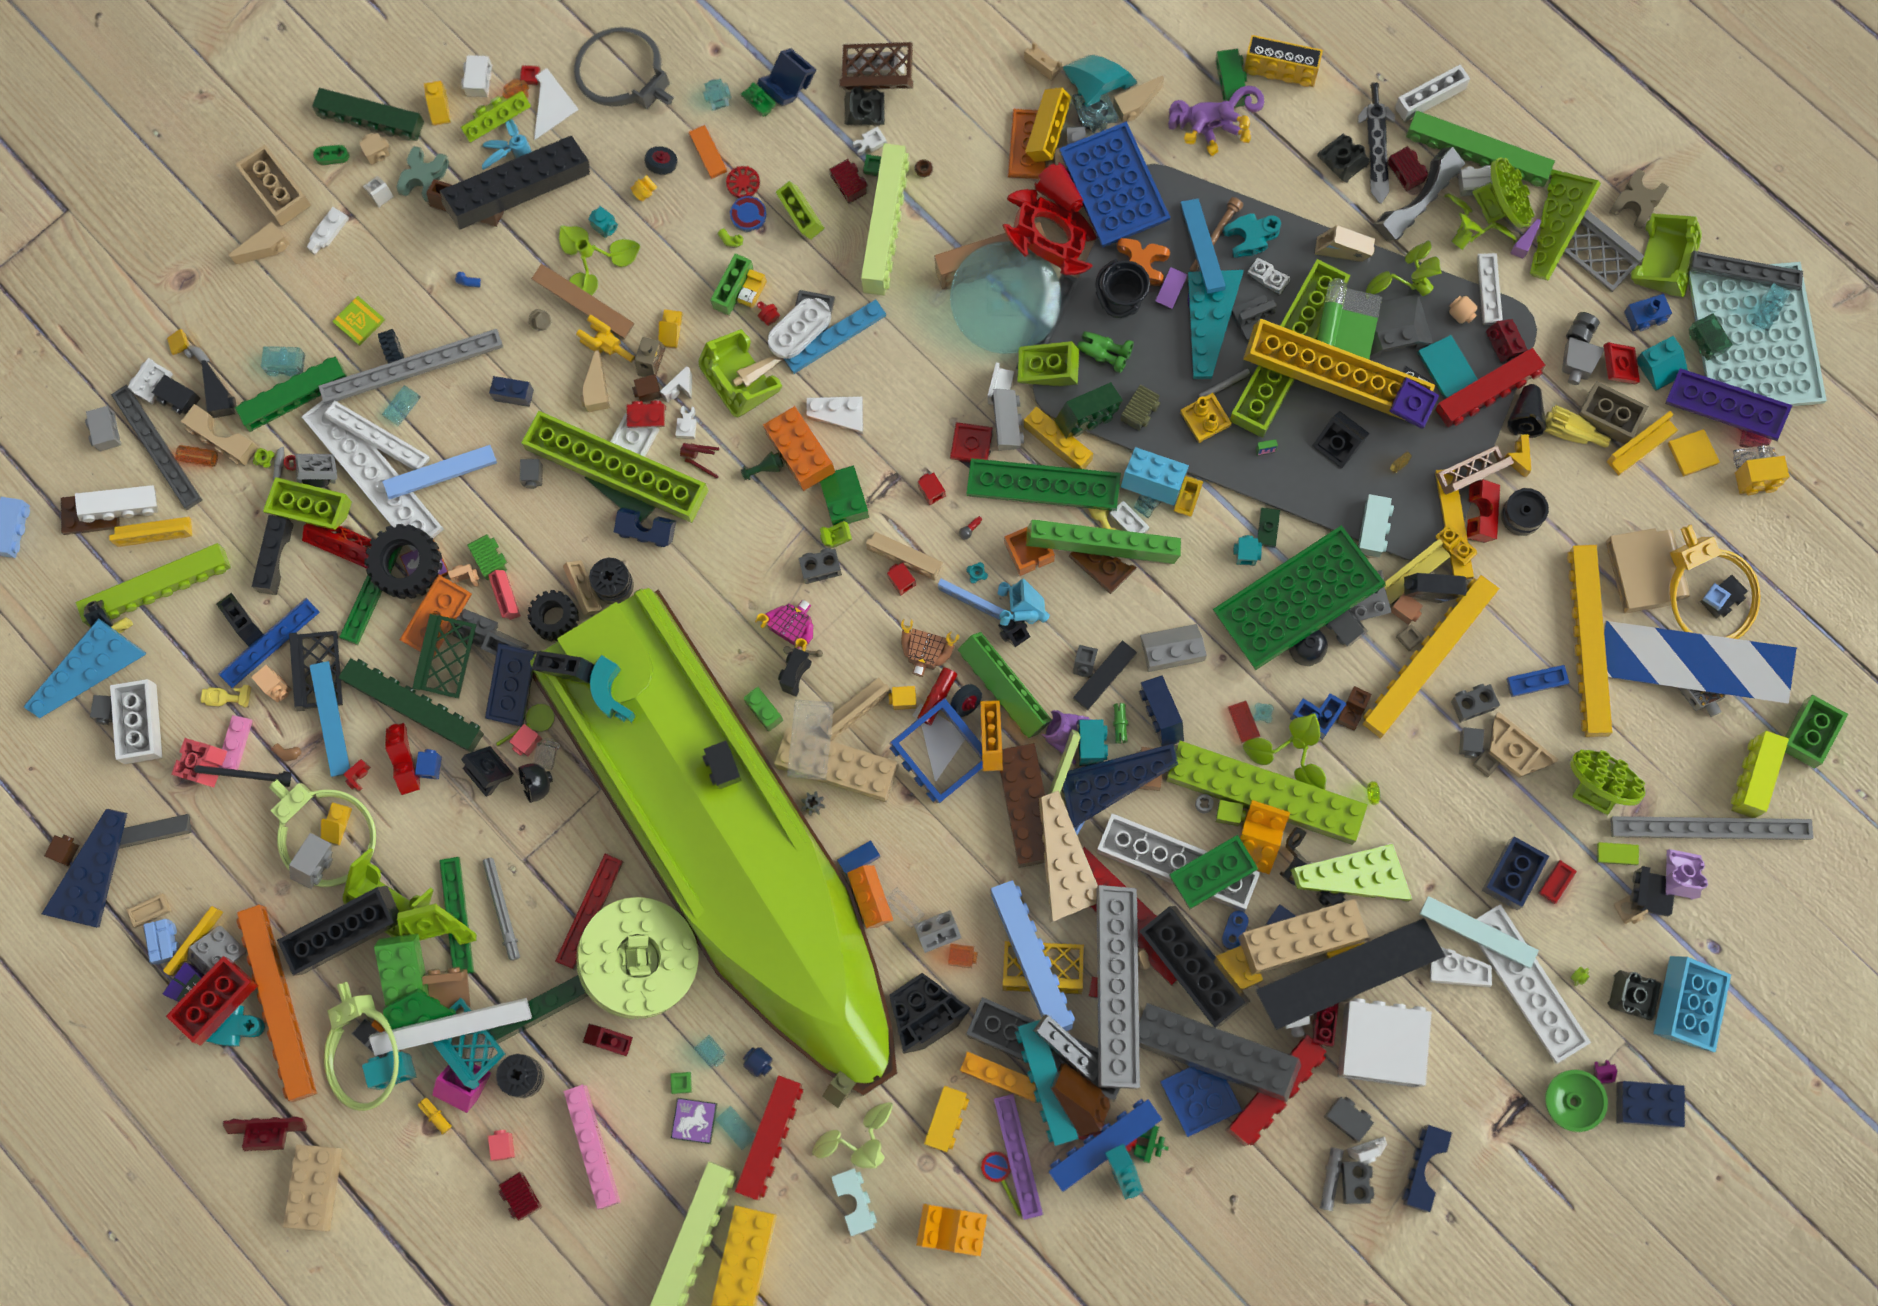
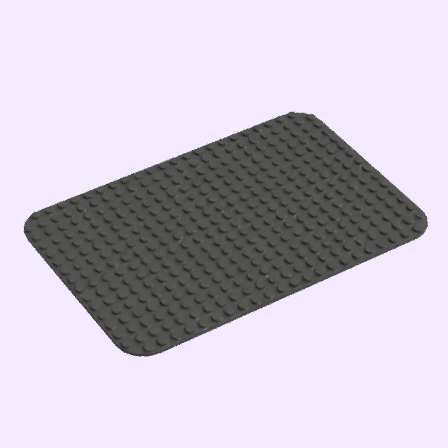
M1160 164L1147 165L1170 215V220L1127 237V239L1139 241L1142 249H1145L1149 244L1167 247L1170 250L1169 258L1164 262L1155 261L1151 263V267L1162 272L1164 281L1172 267L1187 274L1185 282L1172 309L1156 302L1162 285H1150L1148 295L1141 303L1137 313L1134 315L1132 313L1125 318H1113L1107 314L1105 309H1102L1098 300L1095 286L1096 276L1099 270L1113 259L1130 261L1128 255L1118 251L1117 242L1102 248L1097 237L1086 260L1087 263L1092 264V268L1080 274L1078 278L1080 279L1049 344L1072 341L1077 347L1079 341L1086 342L1081 336L1084 331L1103 337H1109L1113 340L1114 344L1123 345L1125 341L1131 340L1134 342L1129 359H1126L1125 368L1121 373L1116 372L1114 366L1109 362H1097L1093 357L1079 350L1078 385L1051 386L1033 384L1035 401L1041 410L1051 418L1056 419L1067 401L1111 382L1123 399L1119 410L1114 413L1113 419L1106 424L1100 423L1093 430L1089 431L1087 429L1084 432L1132 451L1137 447L1189 465L1187 470L1189 474L1332 531L1342 525L1349 536L1359 541L1368 495L1392 498L1391 505H1394L1392 516L1388 517V523H1391L1389 534L1385 535V541H1388L1386 552L1412 561L1436 542L1435 536L1444 529L1435 471L1450 468L1494 447L1517 388L1512 389L1511 393L1505 398H1497L1496 402L1490 407L1486 408L1484 406L1480 408V412L1473 417H1470V415L1465 417L1461 424L1457 426L1453 424L1447 427L1435 410L1438 403L1445 399L1418 355V351L1423 348L1415 350L1414 345L1381 352L1379 358L1372 359L1371 361L1400 372H1404L1405 366H1407L1435 385L1433 392L1438 394L1439 397L1423 429L1408 421L1295 379L1263 438L1232 423L1227 429L1198 443L1180 414V410L1196 402L1199 398L1198 394L1248 369L1251 374L1250 376L1214 394L1230 419L1236 404L1258 365L1243 360L1249 341L1245 339L1233 312H1231L1212 379H1193L1190 310L1187 298L1189 293L1188 272H1190V267L1194 263L1196 255L1180 203L1199 198L1210 236L1225 215L1228 207L1227 203L1231 197L1239 199L1243 203V207L1240 212L1233 214L1227 224L1251 213L1255 214L1257 220L1270 215L1277 216L1281 220L1278 237L1267 241L1268 248L1259 254L1234 258L1232 249L1244 243L1245 240L1240 235L1225 236L1223 231L1213 245L1221 271L1244 270L1233 307L1266 295L1268 301H1275L1277 305L1275 315L1281 325L1318 259L1351 275L1346 288L1337 302L1343 306L1344 310L1419 294L1433 343L1452 335L1477 379L1484 377L1517 357H1510L1505 362H1500L1486 333V330L1492 325H1483L1479 284L1441 270V274L1427 277L1434 288L1425 296H1421L1416 289L1412 290L1409 286L1393 278L1391 284L1386 289L1366 299V289L1371 280L1385 271H1389L1390 275L1395 274L1413 284L1411 276L1417 269L1414 262L1407 264L1405 256L1374 245L1373 255L1362 262L1315 254L1317 237L1331 228L1175 168ZM1257 258L1272 264L1275 270L1290 277L1289 283L1281 294L1265 287L1248 274V270ZM1500 293L1502 319H1513L1527 349L1533 348L1537 335L1534 316L1526 305L1513 297ZM1459 296H1468L1477 305V311L1475 312L1477 316L1470 323L1465 321L1460 324L1449 313L1451 309L1449 305ZM1106 351L1113 356H1120L1112 351ZM1141 384L1160 395L1159 402L1161 404L1156 412H1151L1149 416L1151 420L1147 427L1143 426L1138 431L1120 419L1122 412ZM1339 411L1370 433L1343 468L1312 446L1330 419ZM1274 439L1277 441L1276 452L1257 456L1256 447L1258 442ZM1475 460L1473 467L1480 470L1482 462ZM1461 466L1459 474L1466 477L1468 469ZM1470 484L1459 489L1464 521L1472 503L1469 502Z

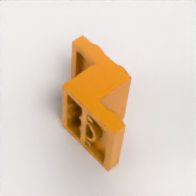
M1252 800L1239 838L1257 865V871L1270 875L1290 812Z
M923 1204L916 1245L981 1256L987 1215Z

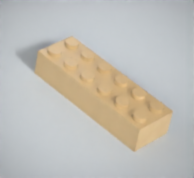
M786 728L774 763L777 769L883 802H887L898 769L897 761L790 728Z
M1353 899L1243 932L1238 938L1251 975H1256L1361 943L1369 936L1356 901Z

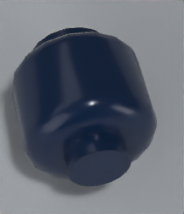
M761 1047L751 1048L743 1057L744 1068L754 1077H759L760 1075L765 1077L772 1070L770 1066L772 1057Z

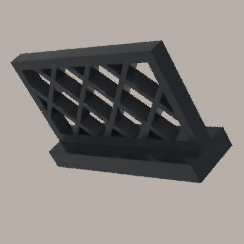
M337 631L307 634L289 633L294 707L296 711L318 708L317 702L307 704L308 695L312 691L314 692V686L311 687L306 683V678L310 675L311 671L304 664V660L309 655L317 660L315 664L322 663V660L328 653L335 657V661L330 668L331 672L337 677L333 683L334 686L337 684L335 692L338 693V706L343 705L341 679L338 678L341 672ZM333 636L334 643L329 648L321 643L325 637ZM311 638L316 643L308 650L303 646V639ZM318 645L326 650L320 658L312 653Z

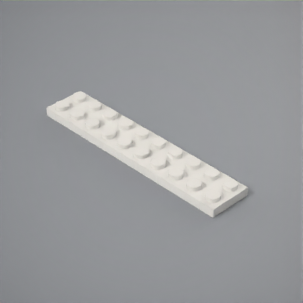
M322 400L302 416L393 527H396V524L413 525L423 530L432 538L444 530L413 492L389 500L382 481L399 476L398 473L376 447L324 417V412L332 403L325 405ZM408 545L413 552L417 550L414 546Z

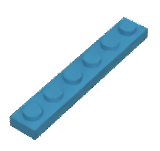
M875 299L819 334L797 356L784 359L793 374L886 317V313Z

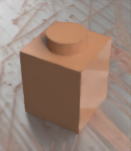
M1403 593L1392 607L1391 613L1409 625L1412 620L1416 622L1422 615L1420 610L1423 605L1412 597L1404 596Z

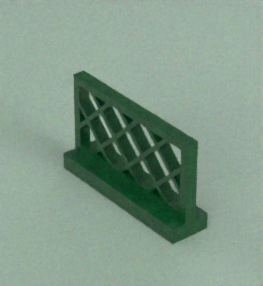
M431 613L412 688L459 699L477 624ZM442 620L450 622L454 629L444 634L440 628ZM464 625L472 627L470 635L463 639L458 629ZM455 631L461 641L451 645L446 636ZM444 638L449 648L440 653L436 644L437 641ZM463 643L466 653L459 657L453 647ZM451 649L456 660L447 664L442 654ZM439 656L445 666L435 671L432 661ZM458 661L462 670L454 676L449 666ZM447 668L452 678L443 683L437 673ZM435 675L440 685L436 688L427 687L428 678ZM454 680L457 684L456 693L448 692L445 684Z

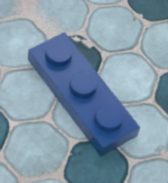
M1565 665L1511 676L1506 679L1511 697L1561 687L1570 683Z

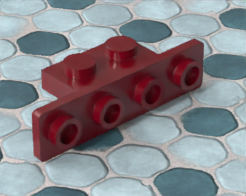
M297 1116L290 1118L272 1117L270 1119L252 1118L250 1120L231 1119L223 1121V1127L227 1134H244L243 1151L284 1150L287 1132L307 1131L304 1119Z

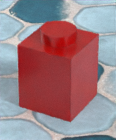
M934 472L920 477L918 488L929 505L946 497L945 489Z
M903 562L889 568V572H887L888 579L900 596L916 586V580Z

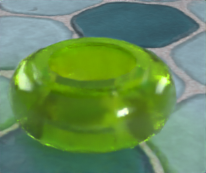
M1370 781L1367 786L1368 800L1372 805H1377L1380 801V789L1375 781Z

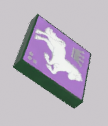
M677 1098L671 1139L711 1144L717 1103Z

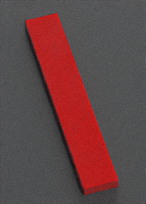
M606 853L604 854L555 962L574 970L577 964V948L582 933L590 920L602 909L623 864L622 860Z

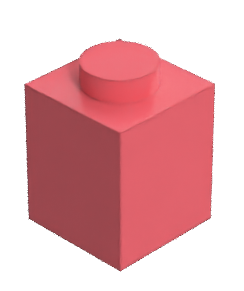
M523 724L509 742L514 746L512 750L518 755L525 754L528 757L542 738Z
M506 1130L494 1131V1135L488 1136L491 1161L515 1158L512 1133H506Z

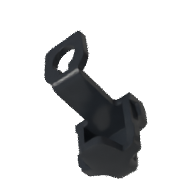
M1298 827L1293 829L1286 840V848L1294 856L1293 861L1285 872H1280V875L1294 886L1296 884L1291 877V869L1312 864L1296 849L1307 834L1306 831ZM1299 833V838L1293 842L1294 836Z

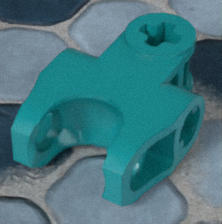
M1251 213L1241 216L1223 227L1225 236L1240 235L1245 240L1244 243L1232 249L1233 257L1253 256L1265 251L1268 248L1267 241L1278 237L1281 220L1274 215L1257 220L1255 214Z
M240 1005L205 1042L238 1047L240 1046L241 1037H259L265 1030V1023L261 1018L243 1015L244 1006Z

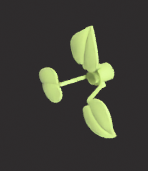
M883 1103L868 1111L864 1117L863 1125L866 1128L869 1127L868 1131L871 1140L867 1141L861 1148L857 1149L841 1139V1132L839 1130H831L817 1140L812 1155L817 1158L828 1157L837 1149L838 1143H842L854 1151L851 1156L853 1165L861 1168H877L883 1162L884 1155L880 1151V1141L874 1137L873 1129H879L886 1123L892 1111L893 1103Z

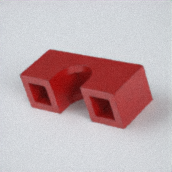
M1484 479L1470 484L1469 502L1475 503L1478 506L1480 516L1468 519L1467 538L1482 543L1497 539L1500 500L1499 484Z

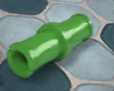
M1118 703L1113 705L1115 743L1121 744V740L1123 743H1127L1126 726H1128V720H1126V704L1120 703L1119 709Z

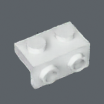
M148 358L146 362L142 363L136 376L130 380L128 389L138 397L153 404L157 397L152 391L164 374L170 378L173 374Z

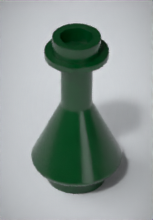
M770 451L760 464L749 469L744 466V469H741L744 480H751L750 476L761 471L780 472V468L784 464L779 453L774 454Z

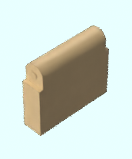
M1656 528L1610 536L1606 541L1624 614L1670 606V582L1677 568L1673 563L1670 552L1678 549L1673 530L1657 532ZM1685 574L1680 579L1676 601L1690 597Z

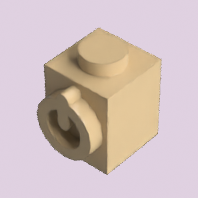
M378 133L368 134L359 142L371 165L383 161L386 157L390 156L387 150L390 148L385 138L381 139Z

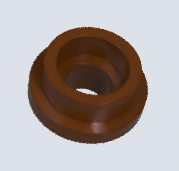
M922 159L916 163L915 172L919 177H928L933 172V166L928 160Z

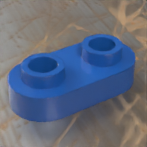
M1234 911L1228 918L1222 935V944L1228 950L1241 945L1238 937L1246 931L1248 926V916L1242 911ZM1236 917H1240L1242 919L1241 924H1237L1235 922ZM1229 936H1234L1236 941L1234 943L1230 942Z

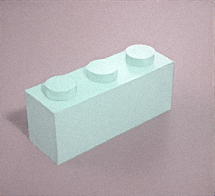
M1369 494L1366 499L1358 547L1364 555L1380 558L1382 552H1386L1388 541H1385V535L1389 534L1391 523H1388V517L1392 516L1394 505H1391L1392 498Z

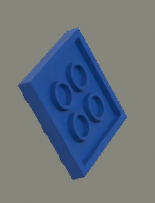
M1189 1067L1160 1081L1187 1137L1242 1111L1227 1080L1196 1068Z

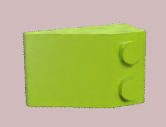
M1072 341L1019 347L1017 382L1051 386L1078 385L1079 349Z

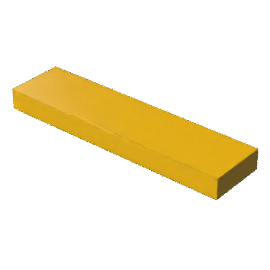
M214 906L208 909L163 969V972L175 977L182 965L188 961L189 947L209 933L224 913L222 910Z

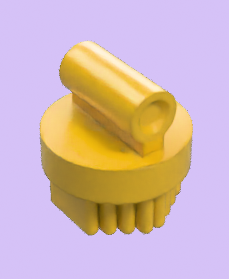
M646 175L642 180L638 179L630 189L634 196L643 202L652 195L657 186Z

